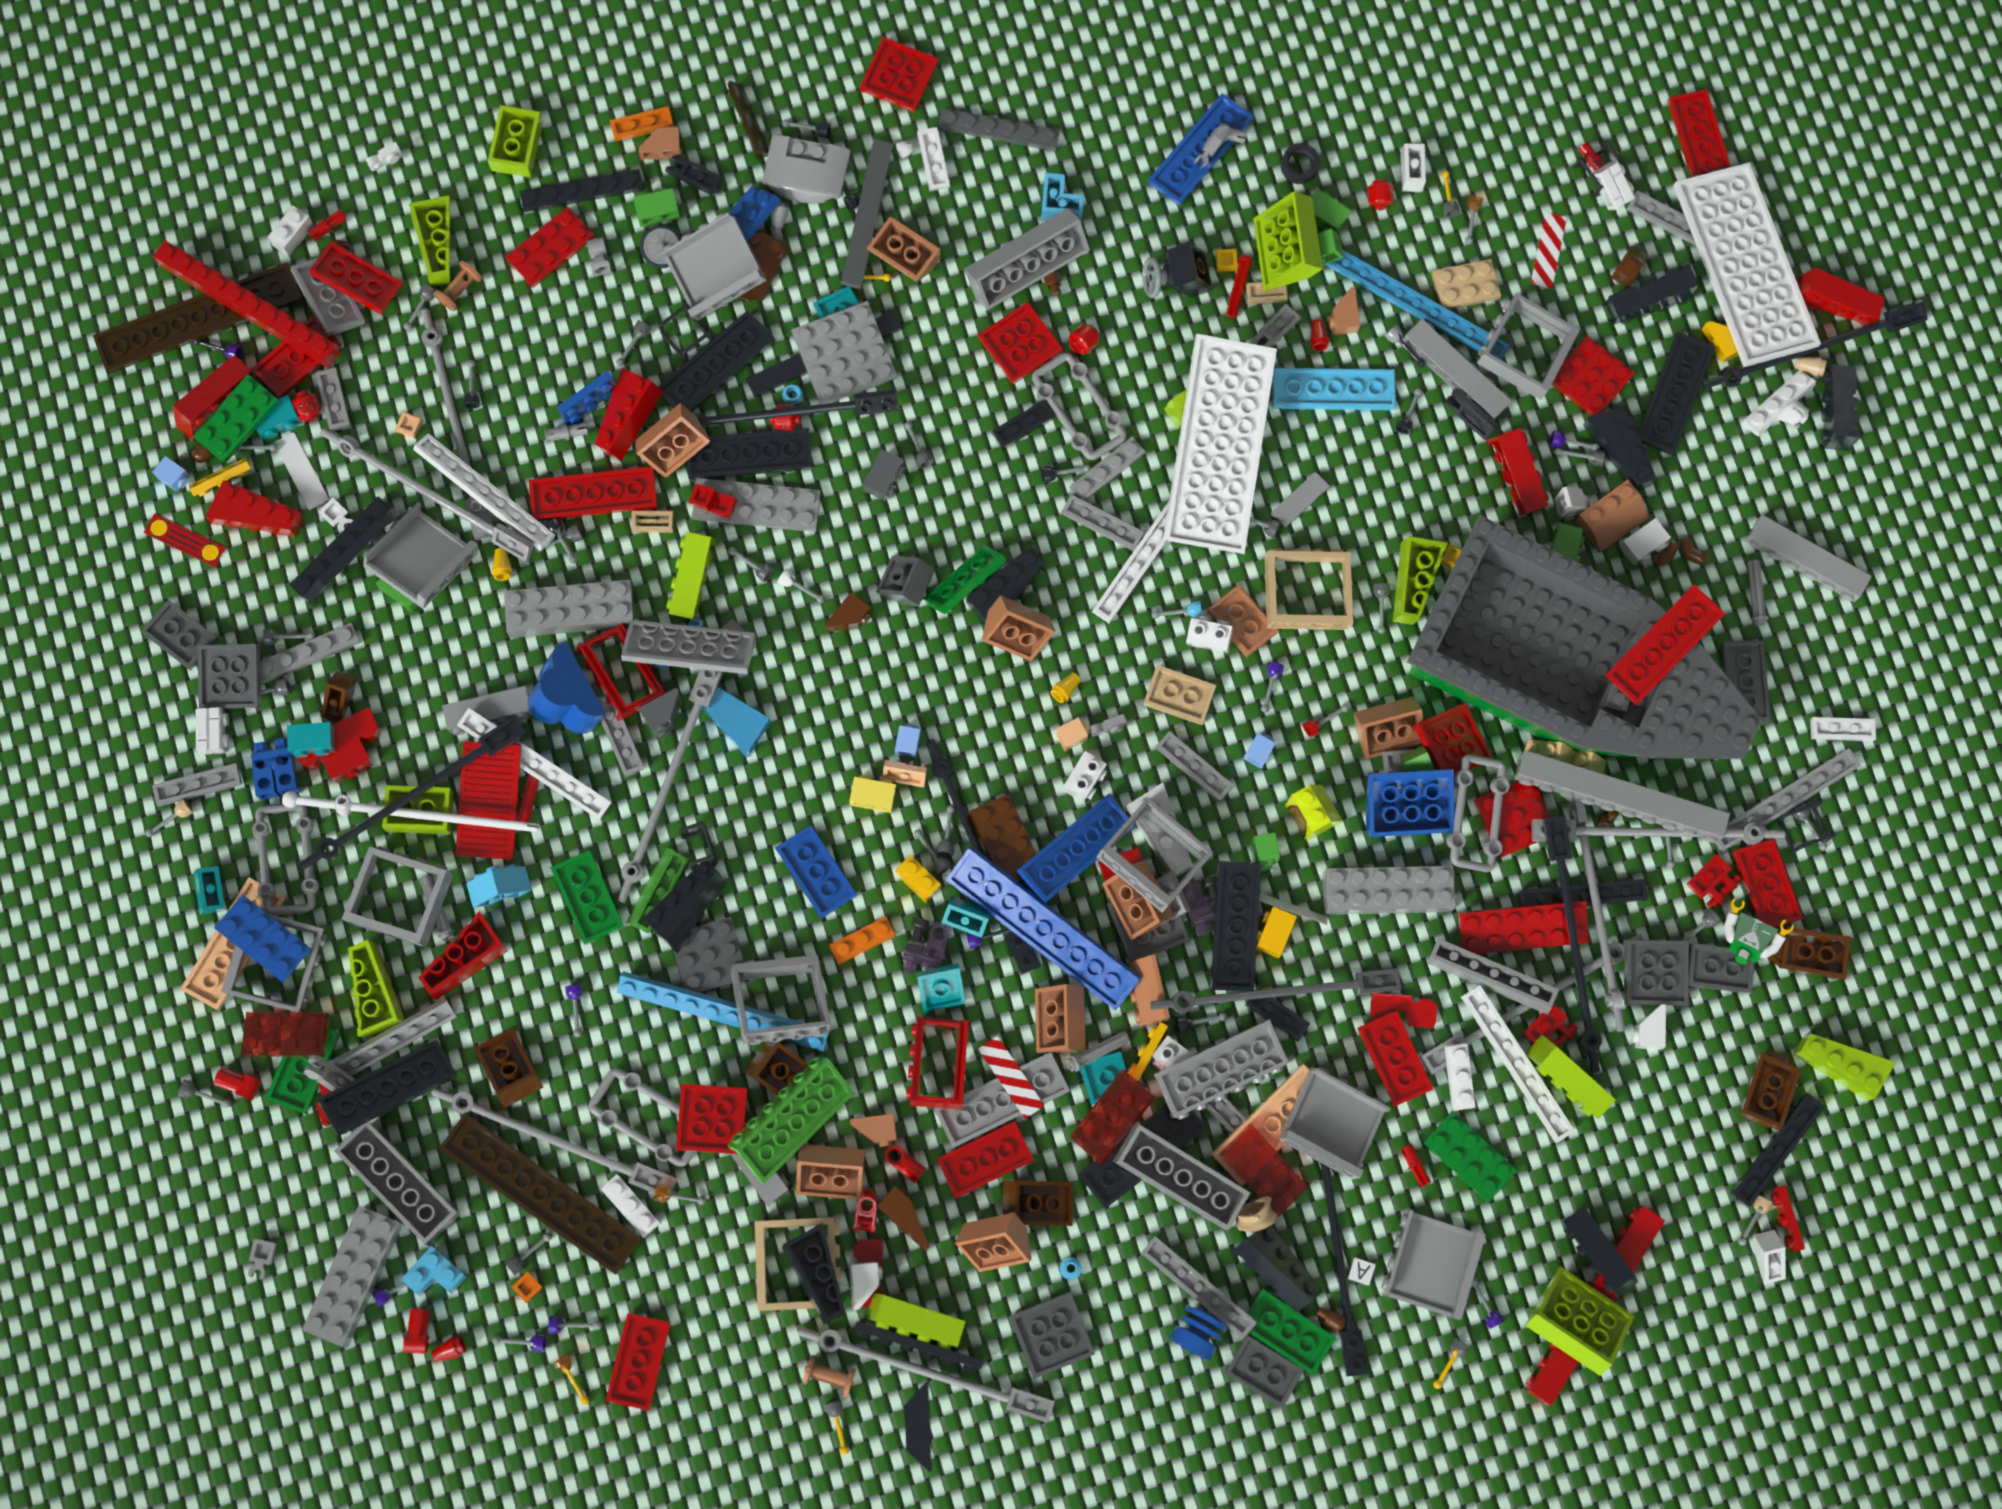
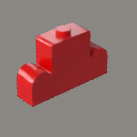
M366 708L332 724L335 733V752H329V755L318 756L316 753L307 754V757H297L298 761L308 770L319 768L323 761L329 777L335 783L347 778L354 779L360 775V772L372 767L373 762L364 742L372 743L378 740L381 735V729L370 708Z

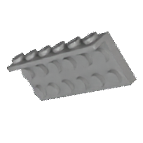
M630 620L621 658L622 661L748 674L753 649H756V635L746 631Z
M1265 1020L1155 1073L1154 1076L1170 1109V1118L1180 1120L1189 1116V1111L1195 1108L1199 1111L1208 1107V1102L1214 1099L1216 1102L1228 1097L1227 1093L1232 1090L1239 1092L1245 1089V1084L1251 1081L1257 1083L1264 1080L1265 1074L1270 1072L1276 1074L1284 1070L1283 1066L1289 1062L1270 1020Z

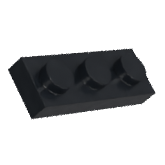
M1042 400L991 431V434L1003 450L1052 421L1054 415L1045 401Z
M1273 997L1251 999L1244 1005L1263 1019L1270 1020L1273 1026L1299 1042L1311 1024Z

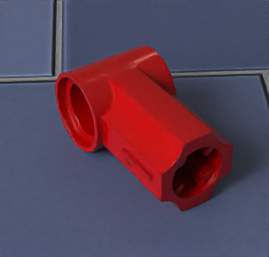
M224 1067L217 1071L214 1080L215 1085L233 1091L236 1095L251 1101L254 1100L262 1082L252 1076L242 1075Z
M891 1146L885 1152L886 1162L914 1184L926 1170L922 1164L899 1146ZM891 1150H898L900 1152L901 1158L899 1161L893 1162L889 1159V1152Z
M410 1309L408 1330L403 1340L404 1353L427 1354L430 1310Z

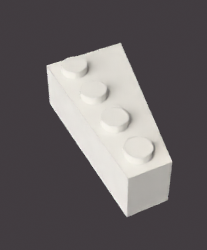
M1163 783L1128 804L1126 808L1131 817L1148 797L1155 804L1158 803L1160 808L1167 814L1175 817ZM1142 814L1135 824L1168 873L1174 871L1176 877L1189 870L1192 866V861L1188 851L1147 816Z

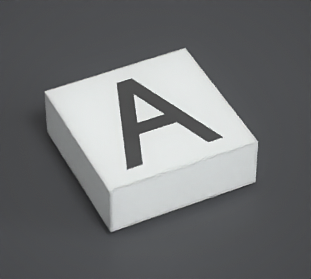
M1353 1258L1347 1279L1369 1286L1376 1264Z

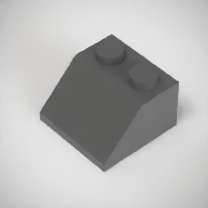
M892 555L876 593L904 605L919 607L932 580L935 569L920 558Z
M677 688L639 708L655 739L658 737L662 739L668 736L671 730L674 729L682 704Z

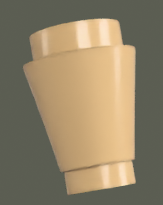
M1798 357L1794 369L1802 370L1815 377L1823 376L1827 360H1822V357Z

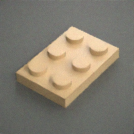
M1491 259L1434 270L1431 273L1439 305L1448 310L1499 300L1501 298Z
M1157 665L1143 705L1203 725L1216 685Z

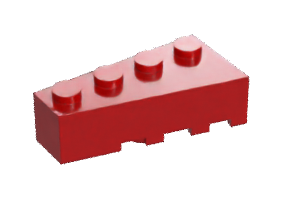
M1518 428L1488 439L1489 447L1494 446L1496 454H1494L1496 463L1503 466L1502 476L1504 481L1508 485L1511 484L1512 488H1510L1509 492L1519 515L1549 506L1547 502L1549 500L1548 494L1542 489L1540 483L1542 478L1539 471L1535 469L1533 463L1535 462L1534 455L1527 447L1528 439L1525 432Z
M480 911L474 916L475 918L472 922L461 930V934L448 944L447 949L440 957H437L418 977L435 1001L507 952V949Z

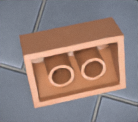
M892 217L888 218L867 247V250L916 282L927 276L940 260V248Z
M680 403L636 439V454L664 478H667L710 442V438L696 416Z
M1626 480L1580 513L1574 522L1579 528L1583 529V533L1598 552L1601 553L1649 517L1641 495L1630 481Z
M1000 595L988 610L982 640L1032 661L1056 631L1049 616Z
M1414 696L1354 712L1356 732L1365 759L1381 756L1383 752L1399 751L1423 745L1413 727L1423 721L1422 708Z
M1146 860L1132 864L1159 887ZM1117 874L1102 883L1131 940L1162 926L1175 917L1169 906L1162 913Z
M1155 954L1129 962L1127 966L1142 977L1129 993L1131 1002H1135L1137 1008L1134 1011L1136 1024L1140 1023L1141 1028L1159 1025L1160 1022L1166 1023L1169 1019L1168 1008L1151 1010L1150 1001L1165 1000Z
M1064 984L1035 989L1036 1053L1085 1051L1084 986Z
M804 1144L799 1149L797 1160L796 1195L858 1200L862 1192L865 1150Z
M1015 1213L964 1223L955 1242L979 1272L1027 1263L1032 1259L1027 1228Z

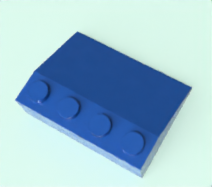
M1453 769L1368 773L1366 833L1370 837L1453 832L1455 819Z

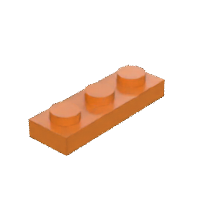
M669 106L610 120L615 142L650 134L657 128H663L666 125L674 126Z
M885 916L830 944L829 948L838 965L896 935Z

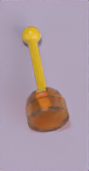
M566 1354L552 1364L558 1372L567 1374L581 1398V1404L587 1405L589 1398L584 1396L571 1374L572 1361L569 1355Z

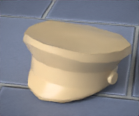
M1265 1196L1243 1205L1237 1215L1236 1226L1238 1230L1256 1232L1274 1224L1278 1215L1271 1209L1270 1203L1272 1198Z

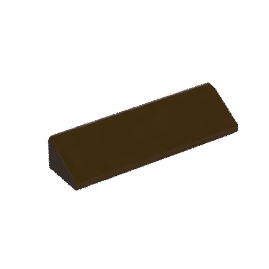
M728 81V91L756 159L759 160L767 157L769 148L744 87L736 82Z

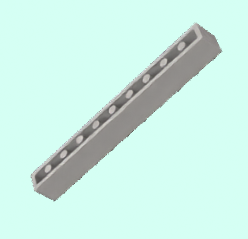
M1524 750L1520 756L1514 777L1515 780H1519V783L1523 785H1535L1545 792L1554 791L1560 793L1565 798H1577L1584 804H1596L1606 811L1622 812L1623 816L1631 818L1635 816L1641 818L1645 823L1661 824L1665 829H1677L1683 831V834L1687 836H1699L1710 843L1719 842L1724 838L1730 813L1527 750Z

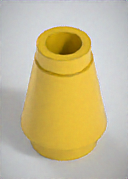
M498 548L494 554L492 574L494 579L505 581L511 578L513 571L507 551L503 548Z
M1071 673L1053 685L1051 695L1060 703L1068 701L1081 682V679L1075 673Z

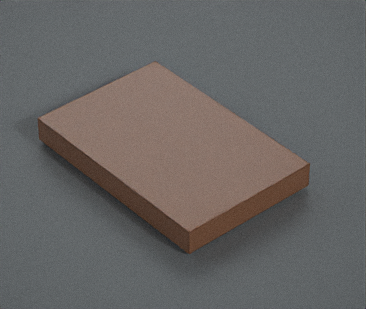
M1239 584L1207 609L1208 614L1216 623L1217 620L1230 622L1229 626L1233 627L1231 640L1246 658L1279 632L1278 629L1267 628V616Z

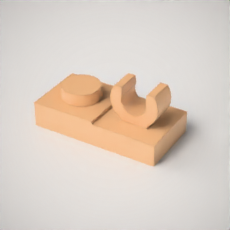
M885 760L882 779L924 787L927 768H925L924 763H921V767L913 766V761H910L909 765H907L906 763Z

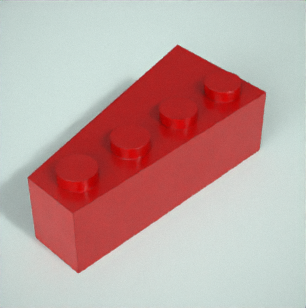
M1813 268L1795 278L1806 307L1846 318L1862 325H1870L1880 319L1885 300L1880 295L1817 268Z
M233 355L173 405L176 427L194 442L196 440L193 438L195 433L247 375L252 377V370Z
M622 367L594 445L606 455L622 461L663 391L651 380Z
M224 480L205 516L212 525H226L232 528L239 527L251 531H265L271 534L296 537L304 521V517L299 511Z

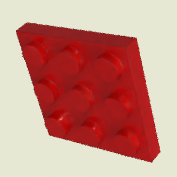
M883 36L860 85V91L915 113L938 64V58Z
M1028 302L978 334V339L1012 385L1063 352V348Z
M1586 336L1561 365L1551 385L1593 416L1602 413L1633 377L1635 372L1590 337Z
M1466 703L1413 726L1436 770L1453 769L1455 775L1461 769L1462 758L1467 754L1494 759ZM1470 762L1469 770L1474 769L1480 766L1481 764Z
M1516 782L1511 784L1508 792L1503 794L1498 840L1502 844V852L1498 855L1499 859L1538 843L1532 841V820L1551 818L1535 785L1526 786ZM1494 792L1473 801L1489 838L1495 797Z
M682 1084L676 1150L737 1154L736 1151L728 1147V1144L732 1141L735 1134L744 1129L748 1089Z

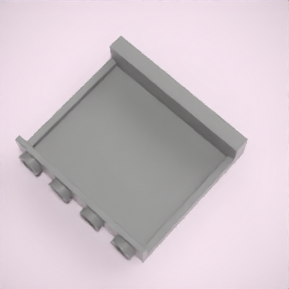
M730 213L718 215L713 222L701 225L698 231L693 234L684 235L681 241L676 244L667 245L664 251L659 253L661 257L665 258L687 304H689L690 309L688 312L693 319H702L767 280L735 216Z
M418 502L413 508L409 507L404 517L396 520L390 530L378 538L377 543L373 547L367 548L363 554V567L424 609L477 556L478 544L473 540H470L467 544L422 513L420 511L421 504Z
M1322 1067L1311 1069L1307 1073L1278 1140L1352 1180L1359 1179L1364 1171L1360 1167L1383 1114L1390 1111L1391 1108L1384 1105L1385 1102L1383 1100L1366 1095L1367 1092L1365 1090L1349 1086L1348 1081L1329 1075L1330 1072Z
M1413 1210L1407 1211L1406 1214L1403 1213L1399 1225L1402 1226L1401 1234L1396 1235L1393 1247H1396L1394 1256H1390L1387 1268L1390 1269L1389 1275L1384 1277L1381 1289L1384 1290L1383 1295L1461 1320L1486 1234L1453 1226L1414 1213Z

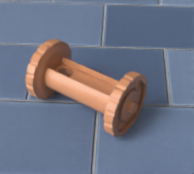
M460 261L458 264L461 271L443 292L436 290L433 293L441 304L454 312L457 309L454 302L473 280L477 282L482 280V276L464 261ZM464 274H466L468 277L466 281H463L462 279Z
M811 1355L808 1365L804 1369L805 1375L802 1383L807 1385L810 1378L844 1388L843 1396L848 1397L850 1388L854 1385L853 1379L856 1369L852 1368L849 1374H845L815 1364L816 1356Z

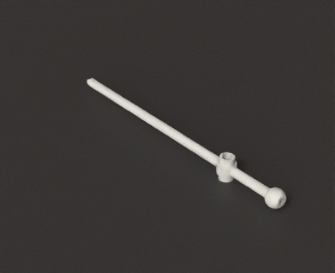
M287 791L282 799L283 805L288 808H293L296 805L336 809V812L341 816H348L351 811L377 813L386 807L354 803L346 795H339L336 800L302 797L293 791ZM399 808L390 814L392 816L522 831H539V825L536 823Z

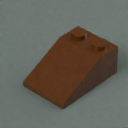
M513 1028L474 1047L504 1108L544 1088Z
M766 1041L744 1072L778 1096L779 1091L787 1087L793 1081L794 1076L802 1072L808 1066V1063L780 1042Z
M1003 1181V1215L1015 1213L1024 1225L1073 1226V1182Z
M894 1186L877 1207L927 1253L930 1247L910 1200L911 1195L902 1186L899 1189Z

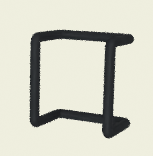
M1605 141L1597 155L1604 153L1606 147H1608L1619 164L1624 167L1626 178L1629 169L1610 142ZM1578 157L1573 168L1584 167L1597 186L1593 195L1596 198L1601 195L1600 190L1602 186L1587 166L1586 159L1583 160L1581 157Z
M684 304L659 324V330L663 338L681 359L687 362L686 353L706 337L710 341L714 337L711 330L707 331L698 320L691 318L704 335L682 352L665 334L663 326L685 309L691 318L688 312L690 306L689 304Z
M1822 801L1789 811L1777 819L1781 830H1785V840L1792 853L1836 837V833L1828 835L1818 813L1817 807L1822 804ZM1812 808L1824 836L1794 848L1782 820Z
M698 822L678 830L683 840L704 834L711 854L689 862L691 871L695 869V864L713 859V862L710 864L712 866L717 865L718 860L704 822ZM700 826H702L703 829L687 835H684L683 833L684 831L697 828Z

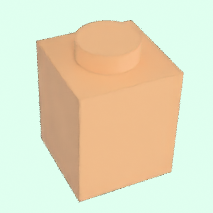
M1079 718L1058 727L1055 731L1064 751L1085 742L1088 739L1087 733H1089L1086 723L1084 721L1081 722Z

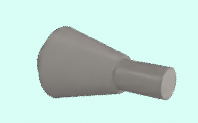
M779 203L770 214L773 237L779 240L781 239V229L790 210L783 203Z

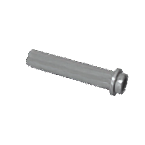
M1751 560L1747 563L1753 618L1751 620L1754 622V625H1765L1769 618L1766 616L1760 561Z
M431 875L423 876L419 880L427 902L435 885ZM442 905L436 920V926L439 931L438 938H441L442 941H447L454 937L453 933L455 930L451 929Z
M1121 1032L1075 1056L1070 1055L1069 1059L1066 1060L1067 1066L1070 1071L1077 1072L1080 1070V1067L1128 1044L1129 1037L1125 1032Z

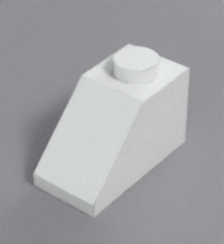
M1563 487L1554 499L1559 519L1577 516L1585 511L1589 504L1587 496L1583 494V490L1580 488Z
M1666 1004L1657 1006L1635 1026V1030H1632V1042L1635 1043V1048L1661 1050L1666 1047Z
M1775 1230L1754 1235V1253L1764 1284L1786 1279L1785 1246Z
M875 1261L849 1264L851 1299L854 1310L860 1309L879 1286V1280L882 1279V1267L878 1266V1263Z

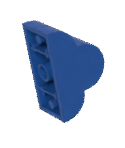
M567 642L557 645L542 666L539 673V681L528 696L527 704L529 711L537 720L543 723L555 724L562 722L567 729L578 734L592 732L606 713Z

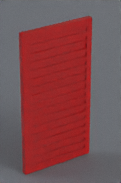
M463 741L462 757L481 746V742ZM510 745L492 758L486 752L461 768L458 815L516 821L522 745ZM458 823L455 856L512 861L514 860L516 830Z

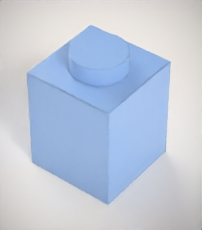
M166 456L152 472L157 479L176 492L187 485L188 478L190 477L185 469Z
M905 724L904 726H899L895 754L916 758L920 739V729H917L916 725Z
M1257 733L1243 759L1262 769L1276 743L1273 742V738L1269 735Z

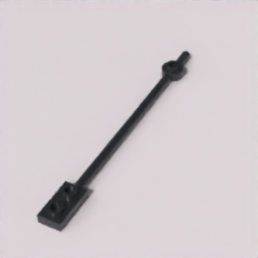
M1918 300L1884 312V320L1820 341L1821 344L1816 348L1741 369L1735 366H1726L1721 371L1720 376L1702 382V388L1705 390L1720 384L1735 387L1740 384L1743 376L1886 327L1887 332L1892 333L1927 321L1925 301ZM1731 372V377L1728 379L1727 376Z
M894 389L854 394V401L701 417L697 419L701 426L850 409H856L857 415L898 411L899 406Z
M514 715L480 737L479 741L482 745L337 839L323 838L317 845V851L299 862V866L302 870H305L322 858L325 860L335 859L340 853V846L481 755L487 752L492 758L526 736L527 733ZM332 846V852L326 853V848Z
M928 740L926 743L935 761L932 765V773L937 779L943 780L972 847L985 856L951 779L953 765L950 760L942 758L935 740ZM945 765L947 769L940 771L939 766ZM1010 932L1004 935L1021 976L1041 967L1031 945L1015 933Z
M1561 816L1542 819L1549 862L1557 861L1584 1031L1579 1036V1044L1584 1050L1588 1051L1591 1073L1600 1072L1597 1049L1602 1044V1037L1598 1031L1593 1030L1565 862V859L1572 858L1566 818ZM1588 1036H1591L1593 1039L1591 1044L1586 1042Z
M1320 1162L1343 1316L1346 1321V1331L1339 1332L1345 1376L1369 1374L1362 1329H1354L1330 1167Z

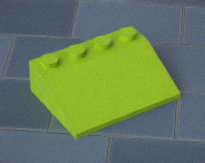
M1294 191L1253 218L1264 291L1310 278L1323 269L1311 196Z
M1560 1266L1535 1305L1525 1326L1601 1376L1612 1366L1635 1316Z

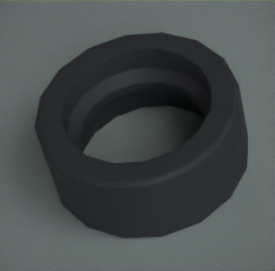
M1297 143L1288 147L1281 161L1282 174L1288 181L1295 184H1306L1312 181L1319 169V154L1312 146L1304 143ZM1296 154L1305 155L1311 160L1312 168L1307 173L1294 172L1289 167V159Z

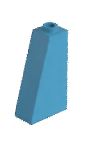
M717 687L710 707L702 706L704 712L747 758L771 724L770 718Z

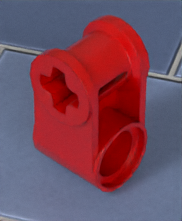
M864 1190L859 1195L853 1232L862 1230L875 1234L878 1196L873 1190ZM865 1199H869L873 1202V1204L867 1206L863 1204L862 1201Z

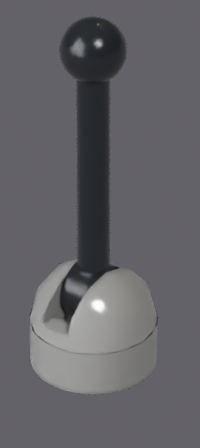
M1397 325L1385 335L1388 341L1392 343L1399 342L1414 358L1418 367L1425 365V361L1419 359L1403 342V333Z

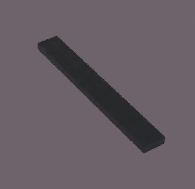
M893 310L875 318L882 339L902 330ZM799 353L747 377L745 380L754 398H757L808 373Z

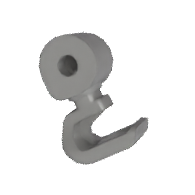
M603 237L586 240L590 258L594 259L595 262L591 264L593 277L612 273L609 262L604 260L607 252Z

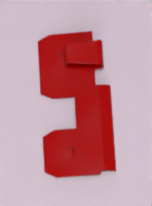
M1373 993L1370 1003L1371 1021L1392 1013V1010L1406 1011L1408 1027L1433 1028L1435 1026L1437 1003H1432V999L1419 998V1002H1412V995Z
M858 1239V1244L853 1245V1257L858 1258V1263L875 1261L878 1263V1266L883 1268V1242L878 1239ZM878 1286L861 1308L870 1307L874 1293L883 1295V1288Z

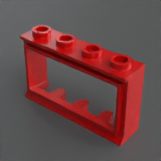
M622 623L596 637L579 643L575 651L577 655L581 653L584 655L586 669L588 671L592 669L595 673L596 686L598 688L603 687L606 691L607 704L609 706L614 704L618 711L617 721L639 712L640 707L665 693L663 684L659 680L657 681L653 675L652 666L648 663L639 662L634 663L653 693L627 706L593 652L592 647L617 635L624 645L628 629H625Z
M917 1016V1022L912 1023L911 1036H915V1044H910V1057H914L913 1065H909L908 1078H912V1085L907 1086L906 1099H910V1106L962 1110L969 1020L919 1018ZM924 1026L958 1029L953 1098L918 1096Z

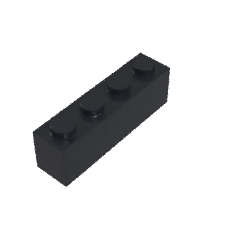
M1582 1207L1563 1220L1566 1227L1563 1229L1564 1233L1570 1241L1575 1239L1578 1243L1576 1249L1583 1258L1586 1256L1591 1261L1588 1264L1595 1275L1600 1273L1604 1279L1601 1283L1609 1293L1613 1291L1616 1296H1619L1638 1283L1636 1275L1585 1207Z

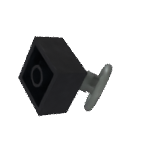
M1190 242L1168 249L1163 269H1160V265L1154 257L1147 258L1143 265V287L1145 293L1150 298H1155L1159 294L1161 285H1167L1190 298L1213 290L1206 253ZM1151 263H1152V265H1153V267H1154V270H1151V269H1150V264H1151Z

